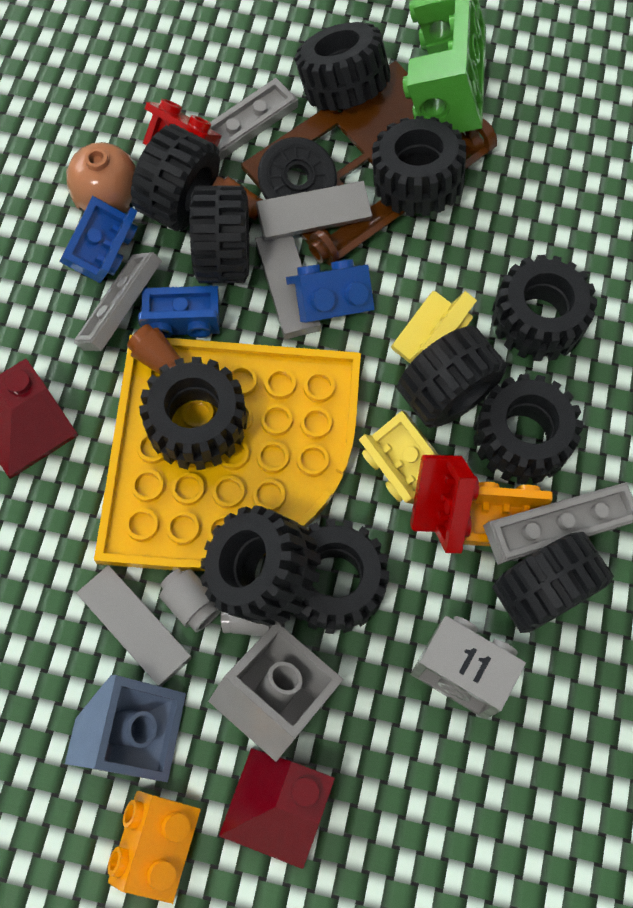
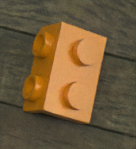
M479 482L478 498L472 501L470 510L472 521L471 533L469 537H465L464 545L490 546L483 527L484 524L549 505L553 501V492L541 491V488L536 485H520L516 489L500 488V485L495 482Z
M138 790L134 800L128 803L123 815V826L125 828L119 847L113 850L108 862V883L124 893L173 904L201 809Z

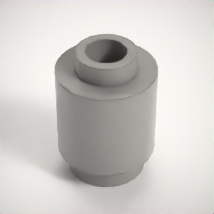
M176 569L160 585L163 590L159 598L185 628L191 627L196 633L207 627L221 612L214 607L215 602L208 600L205 594L208 587L202 586V581L192 569L183 572L180 569Z

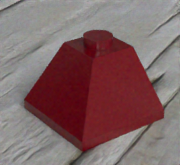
M26 358L0 374V465L7 476L12 479L78 436Z
M251 748L219 836L303 869L335 778L283 758H279L275 762L265 752Z

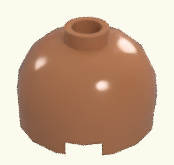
M98 142L80 148L73 155L66 170L67 189L76 208L79 210L82 208L85 211L90 199L94 196L123 213L130 209L129 204L132 200L131 186L136 166L128 153L114 144Z

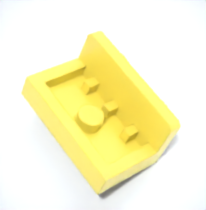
M432 291L391 345L392 350L411 363L423 350L439 338L454 330L467 327L473 318L468 312L477 300L464 291L453 303H450L439 293Z
M401 411L372 436L364 434L359 441L365 448L362 451L365 460L375 470L380 468L387 477L388 481L385 485L391 495L399 502L404 500L406 503L413 504L421 457L423 455L439 454L409 415Z

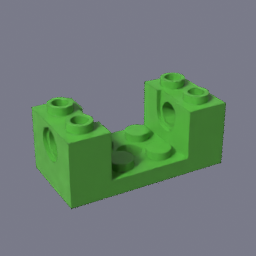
M410 0L411 19L413 23L418 22L421 27L419 29L422 50L427 49L429 54L409 59L408 75L403 77L404 94L407 99H412L414 119H416V116H424V119H430L431 117L439 118V122L447 121L452 124V130L458 129L460 133L482 129L486 25L479 0Z

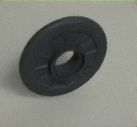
M290 137L274 143L263 154L258 166V184L265 199H271L336 186L337 172L332 158L319 144L306 138ZM293 168L302 169L307 175V182L303 185H294L288 179L287 173Z

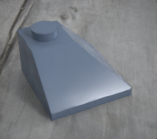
M110 675L76 717L65 764L168 782L186 693L118 675Z

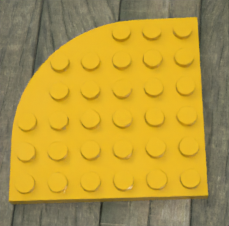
M166 338L177 354L184 359V363L192 362V357H201L203 364H207L209 359L218 362L219 370H222L224 367L228 368L232 372L233 380L237 379L239 381L242 394H244L247 428L243 429L244 439L241 445L234 444L236 452L230 458L223 454L221 456L222 463L215 467L213 462L210 461L205 463L206 469L197 470L195 464L190 463L187 470L179 468L177 460L172 464L165 461L162 453L157 454L147 436L140 416L139 406L143 405L140 397L143 389L150 390L147 383L148 379L152 375L159 377L160 374L131 357L132 351L128 348L94 556L96 564L173 571L176 569L181 571L192 569V571H205V569L200 568L201 559L206 558L207 550H204L207 540L211 542L214 537L212 531L217 525L222 526L224 524V518L230 513L237 515L238 509L243 507L252 509L253 506H262L294 520L304 527H308L333 497L349 463L356 427L361 353ZM190 401L178 408L172 418V422L185 428L200 427L208 423L215 416L218 409L206 401Z

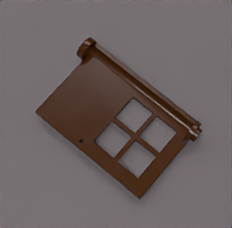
M395 60L389 64L391 72L390 81L386 83L387 86L384 90L378 92L377 96L363 104L348 109H339L342 112H338V110L329 111V109L320 110L241 163V168L260 189L258 184V166L263 154L271 145L290 137H301L316 141L338 126L362 153L361 156L337 171L336 186L344 185L341 179L369 161L373 165L372 147L381 131H387V126L391 123H400V119L407 117L409 120L414 119L412 99H407L403 90V77L407 76L408 73ZM483 119L482 129L466 131L465 134L461 132L462 140H465L466 144L465 169L497 146L496 133L485 119ZM379 200L370 207L372 212L370 220L344 225L331 235L326 229L299 235L309 245L312 256L319 263L325 262L331 265V262L339 261L405 212L401 211L398 214L392 211V205L386 207Z

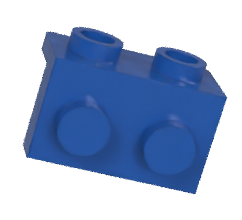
M92 196L59 262L98 283H101L107 273L114 276L124 257L118 251L122 243L129 245L138 228V225L133 223L138 211L131 207L127 214Z
M353 259L331 262L332 270L320 271L319 264L297 267L298 275L286 277L287 285L295 284L300 322H312L375 310L368 264L354 266Z
M218 286L144 288L142 290V312L138 313L140 327L149 324L153 328H159L166 338L172 335H189L194 338H204L210 334H220Z

